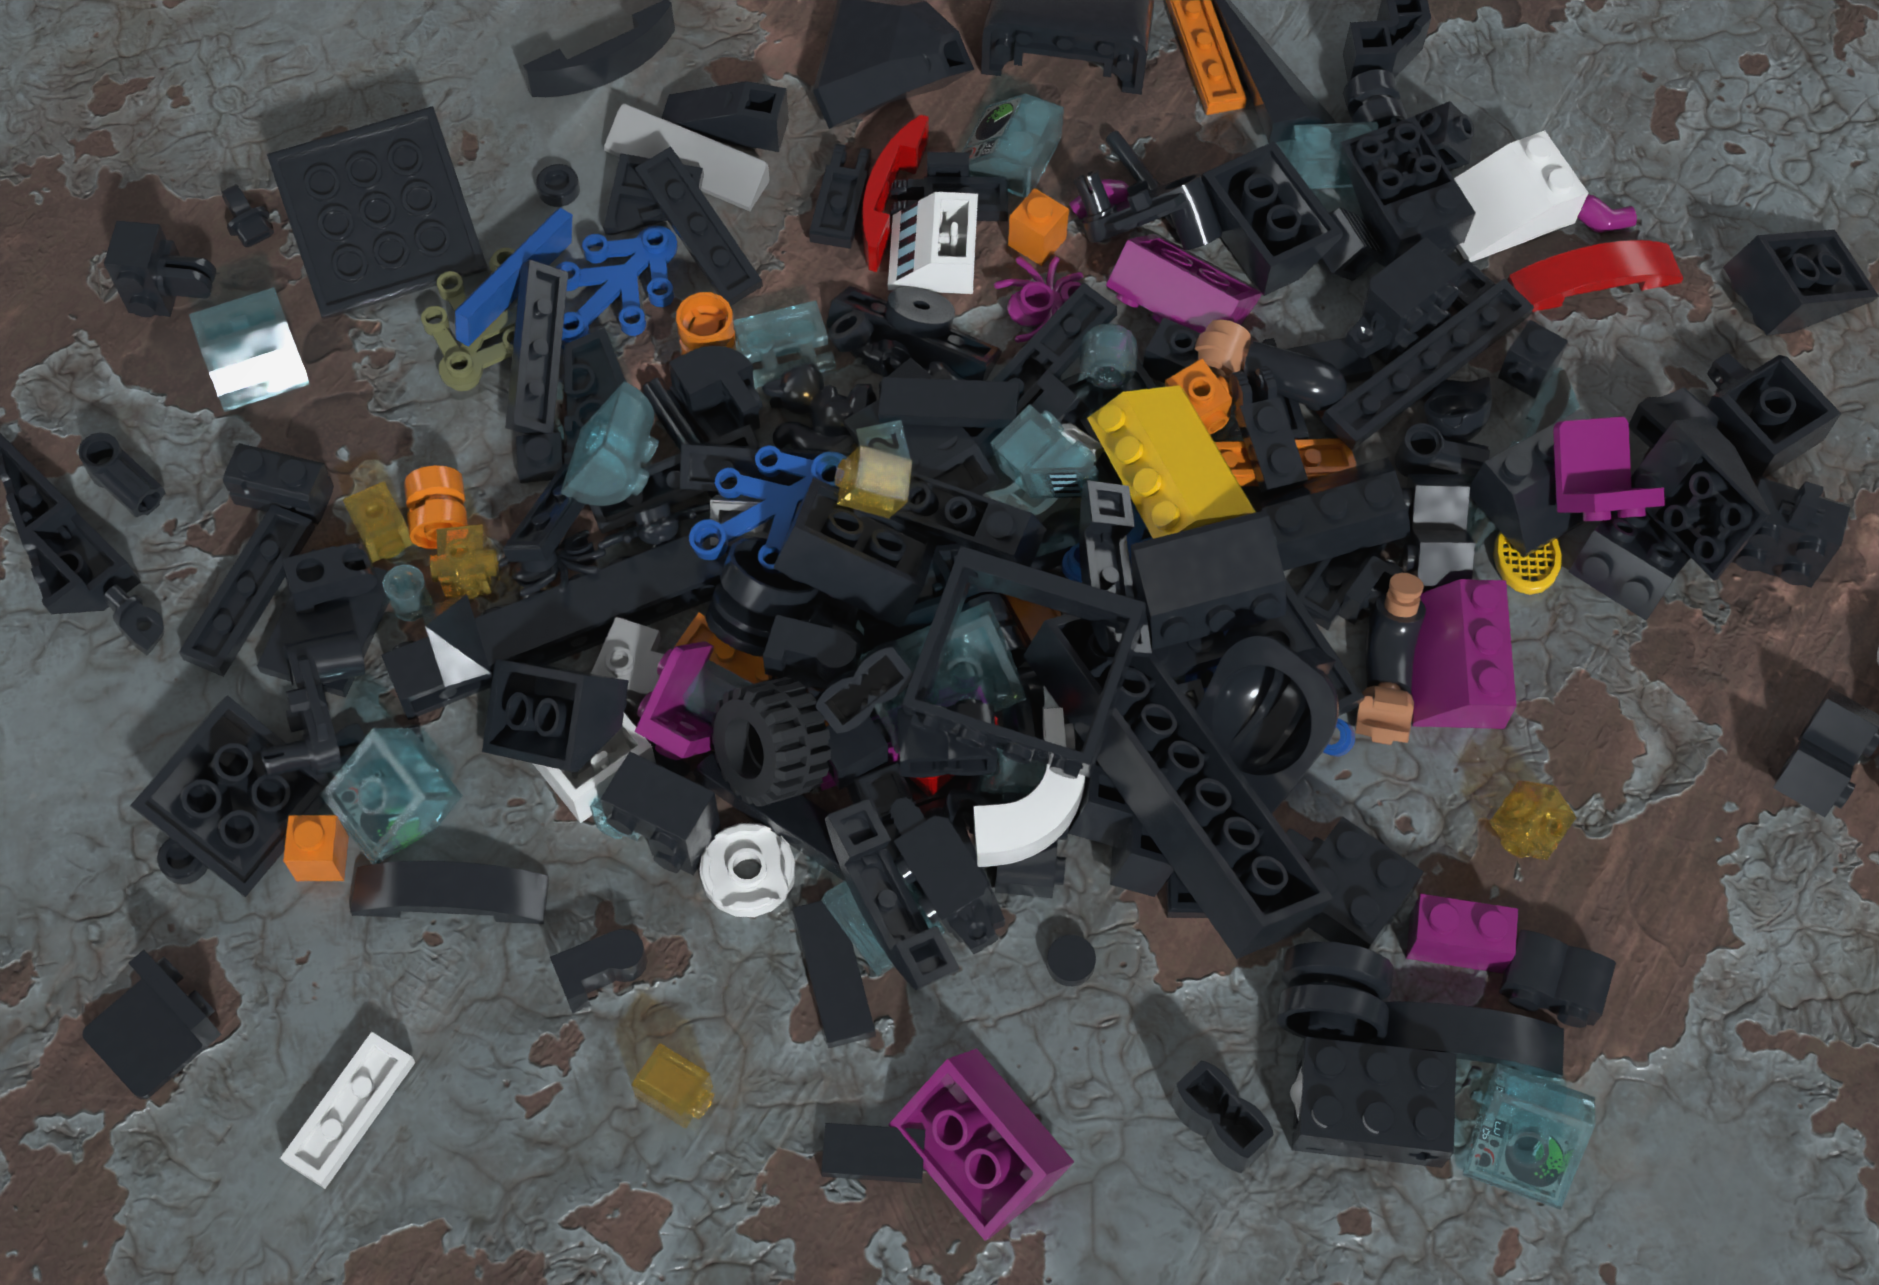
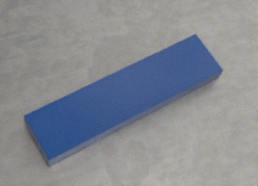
M562 208L557 209L455 310L456 340L469 347L518 297L522 264L532 260L549 266L572 243L573 215Z

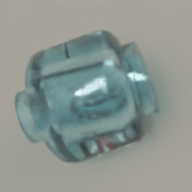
M1101 324L1091 328L1084 335L1080 351V369L1086 381L1099 388L1114 389L1127 384L1134 377L1137 369L1138 347L1137 340L1132 332L1120 325Z

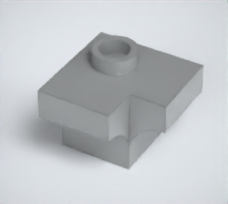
M616 617L591 674L629 680L625 710L637 713L642 700L649 692H653L660 677L657 674V667L664 655L656 652L661 639L659 630Z

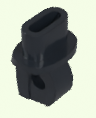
M237 184L221 191L222 199L234 217L227 225L228 232L232 236H238L244 247H251L273 235L274 230L267 220L270 214L264 206L252 209Z
M116 584L104 594V602L114 611L113 619L121 633L138 650L148 655L164 636L162 618L155 610L143 606L144 600L138 594L129 597ZM142 622H148L151 627L143 631L138 628V625Z

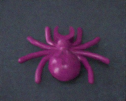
M1020 256L1016 258V263L1023 267L1036 282L1011 278L995 282L994 287L996 289L1008 286L1023 287L1022 290L1011 296L1007 305L1009 316L1015 323L1023 327H1035L1044 322L1031 333L1016 336V343L1029 341L1070 298L1069 296L1082 285L1081 283L1074 282L1083 278L1081 272L1062 277L1054 285L1056 267L1060 262L1059 257L1055 256L1049 264L1045 284L1043 278L1030 263Z

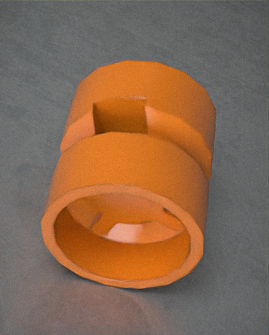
M699 292L688 296L680 303L676 311V323L682 355L705 346H724L736 350L733 311L728 301L712 292Z
M437 465L422 467L408 474L404 481L406 504L409 509L407 518L411 542L426 549H444L456 546L466 540L469 528L467 511L464 506L465 491L462 474L454 468Z

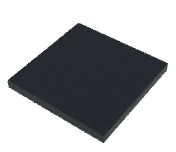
M433 106L267 154L323 320L437 286L438 277L445 272H456L464 278L488 270Z

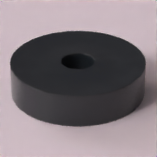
M902 287L893 290L888 295L884 316L890 325L905 334L919 338H939L950 332L955 309L950 301L938 293L923 288Z

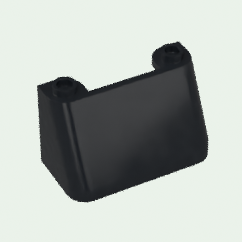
M991 0L983 29L981 74L1001 76L1004 65L1013 60L1014 65L1022 66L1024 53L1104 63L1103 77L1111 78V74L1114 73L1122 81V92L1142 95L1155 7L1154 0Z

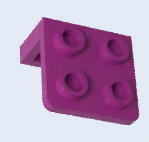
M1625 417L1558 421L1554 425L1557 513H1583V521L1610 520L1611 511L1617 510L1618 518L1646 516V507L1665 506L1664 488H1631L1629 423Z
M706 641L676 646L673 650H668L658 664L657 674L660 677L653 692H649L644 697L638 708L637 716L640 717V721L634 732L656 744L655 750L670 759L681 760V758H687L715 749L711 736L713 726L686 711L714 650V646Z

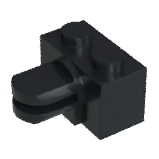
M116 221L104 266L128 313H134L141 317H152L154 315L171 317L176 296L207 299L211 295L212 283L216 277V268L211 262L204 258L180 256L174 241L166 239L160 224Z

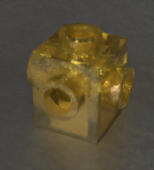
M483 525L436 529L437 554L430 555V571L433 582H440L445 597L455 598L467 594L470 600L478 595L492 594L491 576H498V559L496 550L489 548Z
M1519 780L1490 820V824L1501 838V845L1510 854L1519 858L1527 856L1548 860L1577 817L1556 786Z

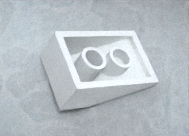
M1545 130L1507 144L1454 178L1476 212L1465 242L1456 247L1465 260L1468 259L1470 262H1474L1575 224L1588 191Z

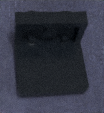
M1617 510L1611 511L1610 520H1603L1594 529L1568 572L1642 619L1647 620L1673 580L1691 557L1656 521L1650 518L1647 512L1646 516L1618 518Z
M142 950L128 962L142 979L84 1028L82 1036L137 1098L145 1100L150 1098L222 1034L208 1019L215 1010L196 990L187 996L177 985L184 979L178 970L164 956L158 962H155L145 950Z

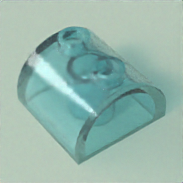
M624 381L581 428L561 489L562 494L567 497L576 498L578 502L584 504L605 506L619 503L629 497L630 494L637 496L642 491L649 478V472L641 468V463L646 464L652 458L659 441L650 436L654 422V411L651 403L641 391Z

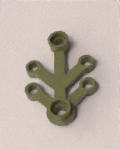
M511 248L498 249L489 262L491 274L515 250ZM452 271L445 272L438 277L437 287L439 294L450 303L455 312L467 299L464 294L465 287L462 277ZM448 284H457L453 289H445ZM431 306L422 312L421 321L427 334L434 337L444 356L439 363V374L447 386L457 391L470 390L479 383L484 368L512 357L513 345L510 342L514 340L517 306L502 312L469 347L462 343L460 348L448 330L450 325L448 316L442 307ZM434 318L442 319L437 324L429 323ZM504 332L503 342L479 351L484 340ZM459 366H466L464 369L455 370Z

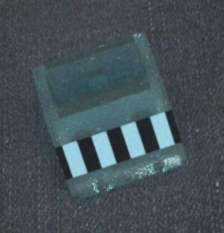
M274 287L189 314L199 348L225 412L310 384L287 317Z
M1029 404L990 442L999 468L1031 499L1082 498L1083 485L1087 480L1099 482L1097 475L1100 472L1094 465L1097 461L1096 457L1080 441H1076L1072 445L1061 434L1064 428L1050 412L1044 410L1040 414Z

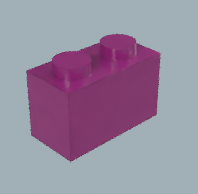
M1420 894L1410 912L1406 959L1503 974L1516 954L1518 909Z

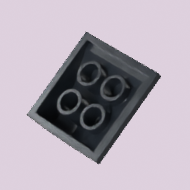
M227 695L184 741L132 802L130 807L239 894L246 897L284 852L288 815H315L339 786L326 775H317L315 771L311 772L310 768L267 778L265 774L266 767L263 766L260 748H268L286 743Z

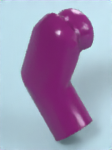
M1101 179L1111 204H1118L1128 200L1127 197L1130 195L1127 188L1129 186L1124 181ZM1080 195L1069 203L1077 217L1083 219L1087 212Z
M1590 194L1587 195L1577 216L1589 228L1598 233L1633 227L1637 222V215L1633 206L1611 209L1598 197Z

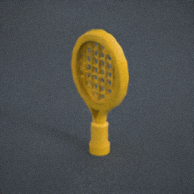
M1500 531L1494 541L1493 557L1496 569L1502 579L1506 580V584L1515 591L1528 595L1542 593L1552 586L1561 570L1562 553L1558 539L1543 546V550H1536L1531 553L1535 557L1527 555L1523 558L1515 548H1511L1512 544ZM1503 552H1508V556H1504ZM1511 552L1517 553V556H1512ZM1538 554H1543L1544 558H1538ZM1512 560L1517 561L1518 564H1512ZM1521 561H1526V565H1521ZM1530 561H1534L1535 565H1530ZM1539 562H1544V566H1539ZM1513 568H1517L1518 572H1513ZM1522 569H1527V573H1522ZM1530 569H1536V573H1531ZM1539 570H1545V574H1540ZM1522 577H1528V581L1523 580ZM1531 577H1536L1537 581H1531Z

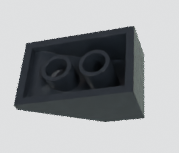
M1835 229L1757 235L1723 267L1731 279L1733 290L1743 298L1753 314L1755 324L1764 331L1766 336L1796 332L1873 302L1879 297Z

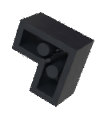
M630 751L600 799L608 824L621 833L632 835L634 831L648 838L654 861L662 868L673 873H678L681 869L694 876L700 866L701 855L706 846L708 848L709 844L715 839L714 836L721 830L715 792Z

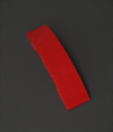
M919 115L905 125L883 149L870 173L863 201V243L865 259L870 271H878L890 241V214L883 213L891 194L892 183L896 181L900 170L916 174L928 145L929 116Z
M1649 240L1609 242L1571 250L1538 261L1510 274L1508 277V282L1534 306L1532 312L1561 307L1565 297L1634 283H1638L1641 291L1678 284L1683 280L1669 244Z

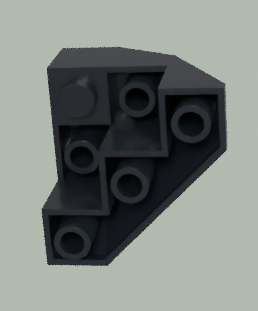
M838 0L813 93L828 128L832 129L857 122L887 103L943 89L973 71L974 67L959 31L925 0Z

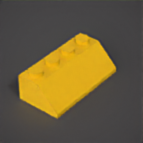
M1180 385L1122 392L1087 418L1123 485L1129 486L1130 497L1153 539L1256 513Z

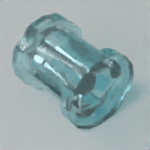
M403 564L395 566L388 571L383 581L385 594L391 600L390 603L396 616L404 621H416L418 618L423 617L422 607L432 604V598L425 587L426 583L422 572L412 565Z

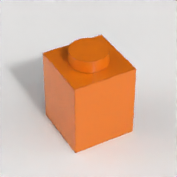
M1034 188L1010 215L1008 246L1043 266L1066 240L1069 208Z
M288 815L283 861L296 881H344L349 836L338 816Z

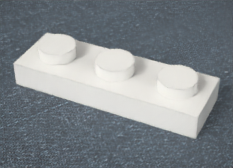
M371 1032L280 1159L294 1170L326 1189L415 1064L413 1057Z

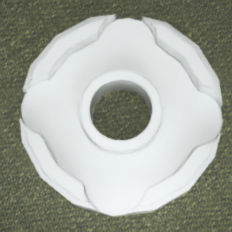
M739 823L721 830L714 836L715 839L709 844L708 848L706 846L701 855L700 878L706 896L718 909L735 917H756L773 911L786 900L794 885L795 859L789 843L782 836L780 837L777 833L771 831V828L760 823ZM746 859L754 860L759 863L761 870L752 879H741L734 873L738 863Z

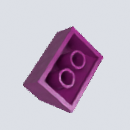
M1156 234L1128 239L1106 284L1107 287L1117 292L1115 297L1124 304L1135 308L1141 305L1154 312L1152 318L1155 321L1161 323L1163 318H1167L1199 333L1205 332L1213 320H1228L1241 325L1262 295L1261 291Z
M1459 579L1423 592L1420 600L1425 604L1426 614L1420 629L1413 662L1412 691L1410 694L1414 701L1412 726L1505 729L1517 706L1506 580Z
M977 1048L947 1058L888 1124L889 1127H897L924 1160L923 1168L984 1241L994 1236L1042 1197L1074 1163V1160ZM905 1128L926 1129L924 1151Z

